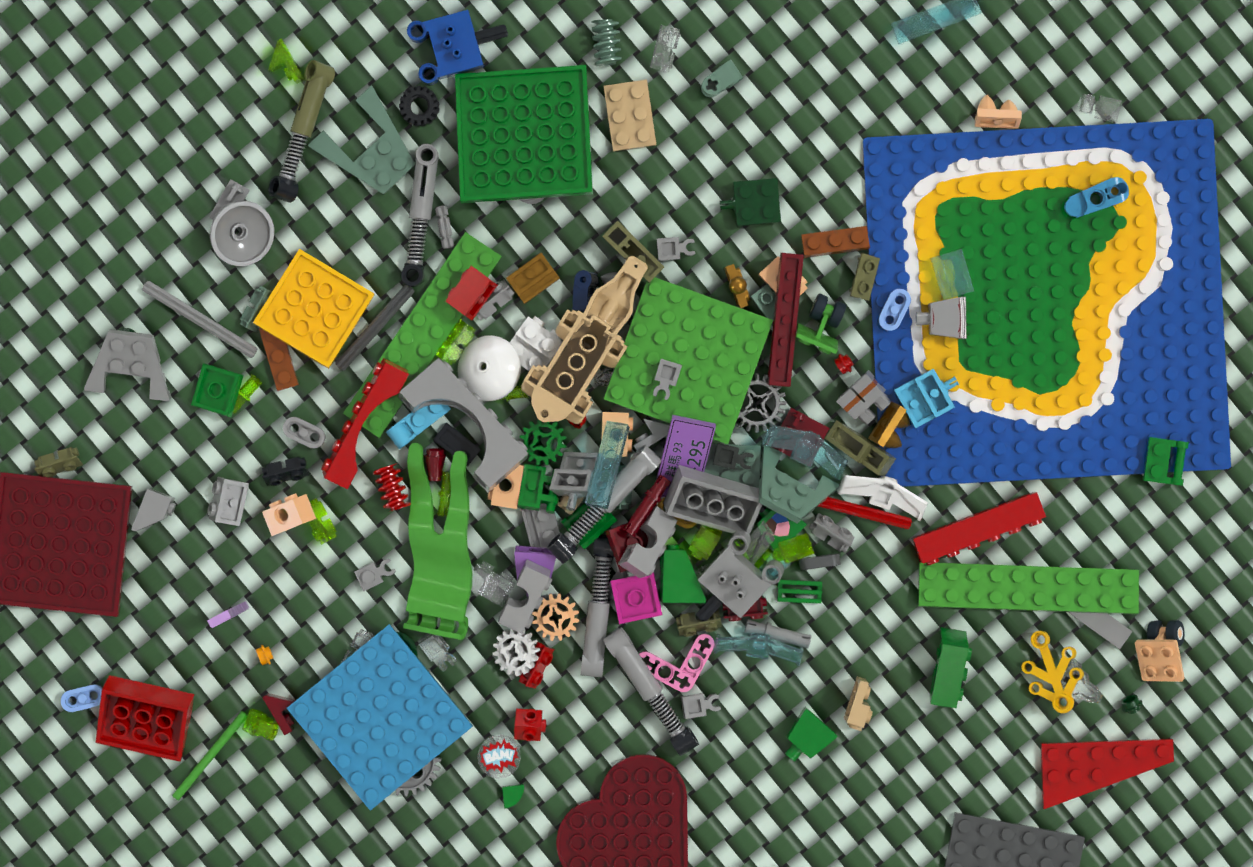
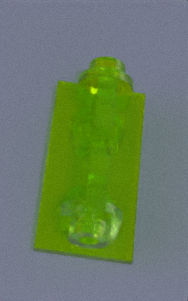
M460 320L450 331L451 335L448 339L443 341L442 346L438 348L436 355L449 365H452L453 362L456 363L464 352L458 345L461 343L467 347L475 336L474 332L476 329Z
M315 498L310 501L316 519L309 521L313 528V537L316 541H320L322 545L337 537L335 533L337 530L330 518L322 521L321 518L327 515V512L322 502Z
M805 533L778 543L779 548L773 551L772 557L774 560H784L785 564L814 554L808 534Z

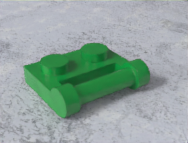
M1148 437L1143 481L1183 486V466L1189 442ZM1171 447H1177L1173 478L1167 477Z
M589 497L573 514L560 521L567 530L572 529L571 526L579 520V517H582V514L588 512L587 509H591L590 506H594L593 503L596 504L594 497ZM604 513V517L601 516L602 519H598L599 522H595L596 525L590 528L591 531L588 530V534L585 533V537L582 536L583 539H579L580 542L578 543L584 550L617 521L612 513Z

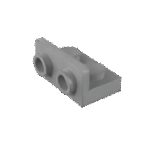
M217 477V481L214 482L212 487L213 500L208 506L209 519L214 522L240 526L249 483Z

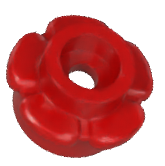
M838 354L839 357L834 360L838 369L843 374L848 371L851 373V367L854 364L847 354L845 356Z

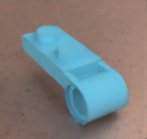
M447 405L423 407L415 413H409L386 433L400 450L449 412L451 408Z

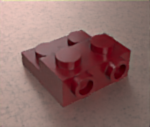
M624 523L605 531L617 565L628 545L638 543L646 548L648 537L643 530L639 529L636 536L633 537L623 530L627 524ZM618 565L620 573L627 571L626 569Z

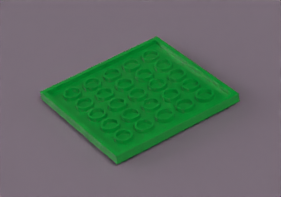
M586 65L455 74L461 203L593 194Z

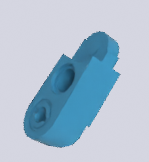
M1120 177L1108 179L1068 197L1064 205L1065 212L1071 217L1078 218L1122 203L1129 196L1128 185ZM1113 187L1118 189L1117 195L1111 193ZM1092 193H1097L1100 196V203L1098 205L1090 201Z

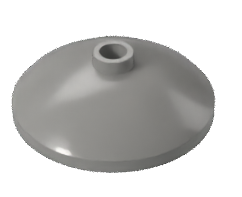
M236 201L226 205L216 214L210 227V243L214 252L220 259L234 266H248L261 260L271 248L274 239V225L270 215L264 208L250 201ZM240 227V232L235 234V229Z

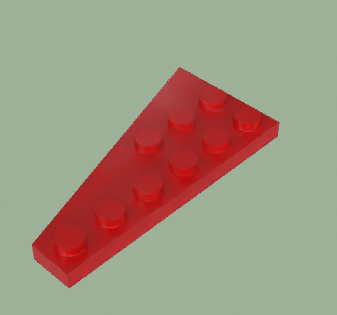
M1173 739L1041 743L1043 809L1174 762Z

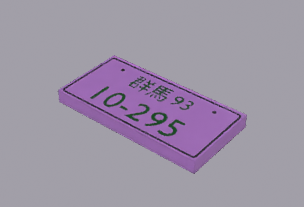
M672 415L656 480L659 475H662L672 482L678 465L704 472L716 423ZM670 485L665 490L662 497H666Z

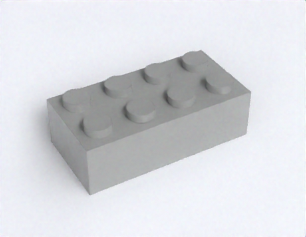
M678 465L663 502L667 515L733 534L742 530L746 531L749 535L762 507V504L758 502L759 488Z

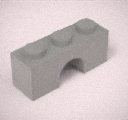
M655 506L640 527L648 537L646 548L638 543L628 545L618 565L638 578L650 576L656 568L655 562L666 549V541L674 534L676 530L674 526L678 520L667 515L658 506Z
M526 560L516 585L525 589L529 596L521 601L508 597L499 616V624L521 634L525 627L529 629L534 619V616L531 614L534 608L539 609L543 597L540 596L543 590L547 591L552 582V578H550L551 570Z

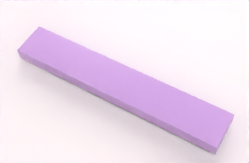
M245 601L207 620L210 627L214 628L245 612L250 607Z

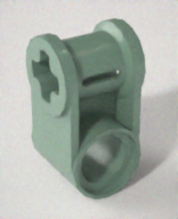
M729 60L703 80L701 91L706 97L713 98L741 81L744 77L733 61ZM708 82L716 84L715 91L712 89L707 90Z

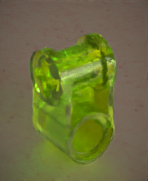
M250 708L242 730L252 736H262L266 740L272 741L277 735L278 724L268 717L266 713Z

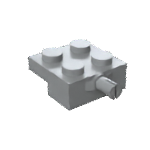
M564 452L560 469H554L550 490L558 496L569 497L566 509L575 511L578 498L596 497L605 460L603 454Z

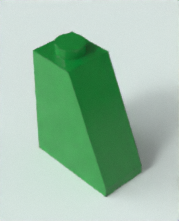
M667 544L664 553L660 557L659 600L662 603H706V597L686 550L680 548L678 544Z

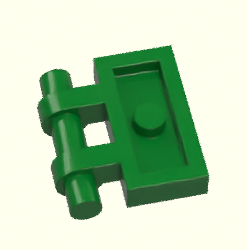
M524 465L517 508L539 511L540 503H544L547 505L546 512L554 514L559 498L550 489L549 495L542 494L543 485L550 486L552 481L551 476H545L546 467Z

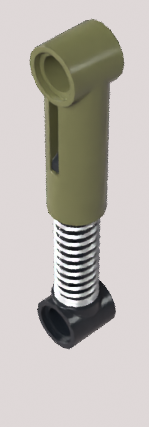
M311 60L305 69L304 77L306 82L290 130L293 137L289 141L291 144H288L290 148H287L288 152L285 155V163H282L284 167H281L283 170L280 171L279 176L272 178L268 187V193L271 197L288 203L293 202L297 197L299 186L295 181V175H297L295 172L298 171L299 160H302L300 156H303L301 153L304 152V145H307L305 141H308L306 138H311L326 89L331 85L335 76L333 67L316 60Z

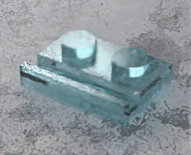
M962 249L930 258L942 300L974 292Z

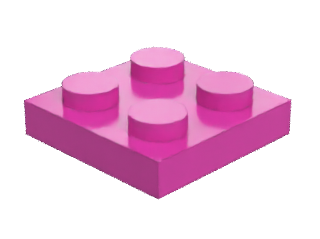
M654 572L650 576L642 578L632 576L610 581L619 624L663 615Z

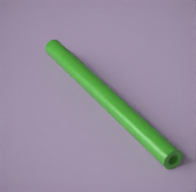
M241 711L173 793L172 796L179 801L246 720L248 715L245 712Z

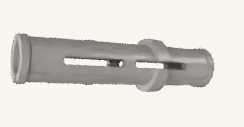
M747 619L744 633L761 636L764 640L769 638L807 649L811 642V635L772 626V623L767 622V624Z

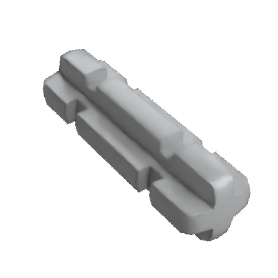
M438 206L435 210L436 216L439 218L437 221L440 237L443 239L441 240L443 249L454 247L453 238H451L450 220L447 217L449 215L446 206Z

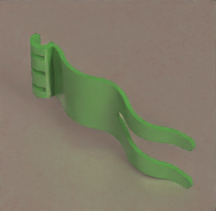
M412 443L409 446L407 458L411 487L408 529L414 560V574L406 611H409V618L404 623L403 628L463 640L468 630V618L465 614L472 589V566L467 545L469 521V492L466 479L467 455L463 451H456L453 455L450 468V505L442 534L434 531L433 499L424 468L422 445L420 443ZM419 614H422V621L418 626ZM438 618H440V626L438 629H435L437 626ZM456 621H458V622H459V628H458V631H457L456 633H454L455 627H456Z

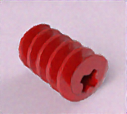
M396 464L372 472L373 475H380L375 483L382 484L378 492H385V494L380 499L388 501L383 508L390 509L391 511L411 505V502H404L409 495L401 493L406 486L398 484L403 480V477H396V474L401 471L398 468H393Z

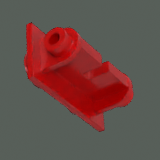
M540 642L534 645L535 648H540V651L535 653L539 657L537 661H533L535 667L530 669V672L519 675V682L525 684L526 687L535 689L542 682L543 672L546 666L551 663L555 650L545 647Z

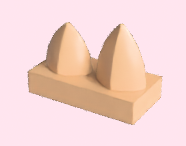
M986 95L982 98L977 108L975 127L1019 129L1022 111L1018 110L1011 100H1007L1000 110L996 109L993 100Z

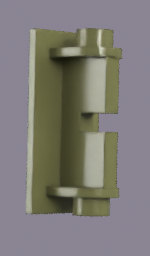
M861 253L860 258L858 257L857 259L859 261L856 275L849 292H851V297L869 301L880 258Z
M69 447L57 451L59 459H55L54 453L38 457V460L34 461L35 471L39 476L53 477L63 471L75 470L83 465L77 457L79 456L77 447Z
M719 609L707 621L696 619L695 612L681 614L680 617L676 618L677 626H679V636L689 637L700 631L714 632L722 627Z

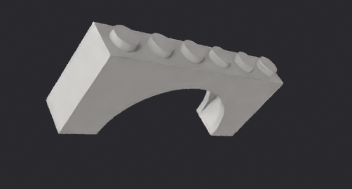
M438 358L399 392V399L413 413L430 405H447L461 410L476 423L484 439L485 456L481 465L474 472L473 478L489 493L527 459L528 449L520 440L517 442L512 437L513 433L505 424L502 426L497 421L498 417L490 408L487 410L482 405L483 401L476 393L472 394L467 389V383L461 377L457 378L452 373V367L446 361L442 362Z

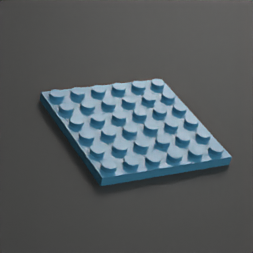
M390 624L287 707L288 711L370 811L473 727Z

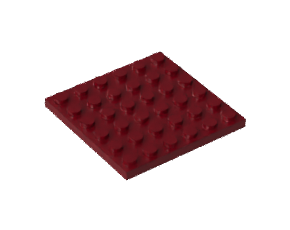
M0 472V604L118 617L133 486Z

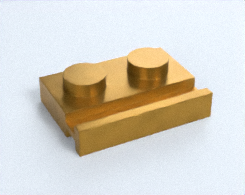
M542 253L506 277L524 304L560 279Z

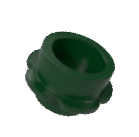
M1129 695L1121 701L1122 711L1134 714L1140 710L1143 702L1139 700L1137 695Z

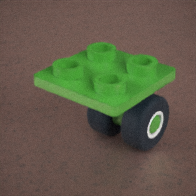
M819 293L809 313V317L818 321L821 318L817 329L813 330L798 323L796 337L799 338V342L810 346L814 344L818 346V349L826 354H831V352L836 354L838 351V340L822 332L826 321L827 325L833 328L839 326L846 310V304L839 301L834 306L827 304L828 297Z

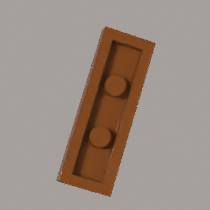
M867 226L801 235L804 258L870 249Z
M259 328L277 391L299 385L288 345Z

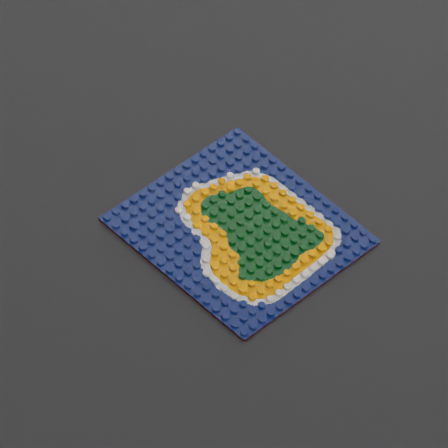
M1211 119L864 138L863 161L866 217L870 244L868 255L880 258L871 292L875 380L886 389L884 393L890 402L892 401L900 406L902 404L894 389L931 369L935 370L943 383L954 376L959 385L948 390V395L955 408L917 428H914L911 421L908 427L895 428L894 431L898 434L902 447L888 448L879 445V447L896 458L885 476L896 479L898 484L904 487L1144 474L1148 437L1189 442L1188 449L1185 452L1183 472L1221 470L1231 467L1214 125ZM1120 177L1128 185L1129 196L1122 203L1078 218L1071 217L1065 212L1064 205L1068 197L1108 179ZM1113 187L1111 193L1117 195L1118 189ZM1092 193L1090 201L1098 205L1100 203V196L1097 193ZM896 289H904L911 297L910 305L897 329L892 331L884 330L879 325V315L890 293ZM897 296L895 298V302L897 304H902L903 298L901 296ZM966 297L967 339L930 335L929 325H916V312H928L929 303ZM887 316L885 319L886 323L892 324L893 317ZM877 407V423L887 407L883 411ZM1171 447L1168 472H1174L1177 447Z

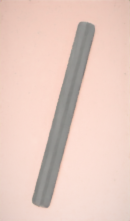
M147 281L144 284L142 290L248 357L253 358L258 350L257 347L154 283Z

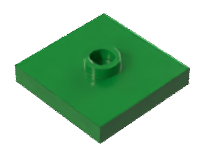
M203 363L191 405L232 417L244 375Z

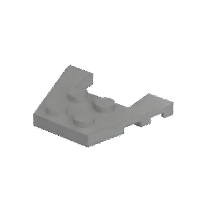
M110 329L86 382L84 391L104 393L106 390V372L148 377L150 378L149 399L169 401L171 394L166 385L165 373H163L161 368V360L154 335Z

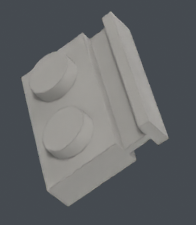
M540 504L539 511L521 509L530 547L547 548L551 540L560 533L555 512L554 514L547 513L546 504Z

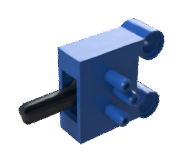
M469 10L425 22L413 21L407 28L409 38L415 43L424 42L428 35H430L438 67L430 63L420 67L419 77L426 85H434L439 80L455 76V74H463L484 68L478 45L508 36L507 28L504 24L475 32ZM415 27L423 28V34L420 37L412 36V30ZM427 69L435 71V76L431 80L423 77Z

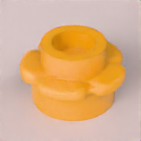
M261 645L260 648L256 649L262 665L267 663L270 665V660L274 658L269 646L265 648L264 645Z

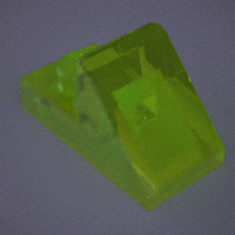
M281 38L277 41L268 70L274 72L286 65L287 68L283 70L289 81L294 80L298 84L304 81V78L284 40Z

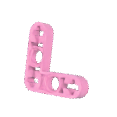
M706 633L698 635L680 668L648 651H642L639 655L642 658H645L646 655L649 656V661L655 664V660L660 662L656 666L655 672L652 673L655 679L680 692H688L694 686L714 648V640L712 636ZM708 638L710 647L703 649L702 653L706 654L705 658H703L700 654L694 653L693 650L696 648L699 651L701 647L699 640ZM691 657H698L701 664L697 669H692L688 666V660ZM661 666H668L671 669L669 677L662 678L659 676L658 670ZM675 670L679 672L677 677L681 679L685 676L688 677L689 686L685 685L681 688L680 682L675 679L674 683L669 682L673 678Z

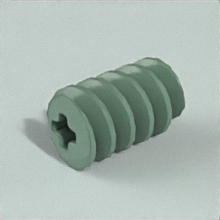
M612 19L591 21V23L597 24L592 27V31L598 33L593 36V40L599 42L593 45V49L599 51L594 54V58L600 59L595 62V66L616 65V62L621 60L622 57L615 55V53L621 51V48L615 47L614 44L619 43L620 39L614 38V35L619 34L620 31L613 29V27L618 25L619 22Z

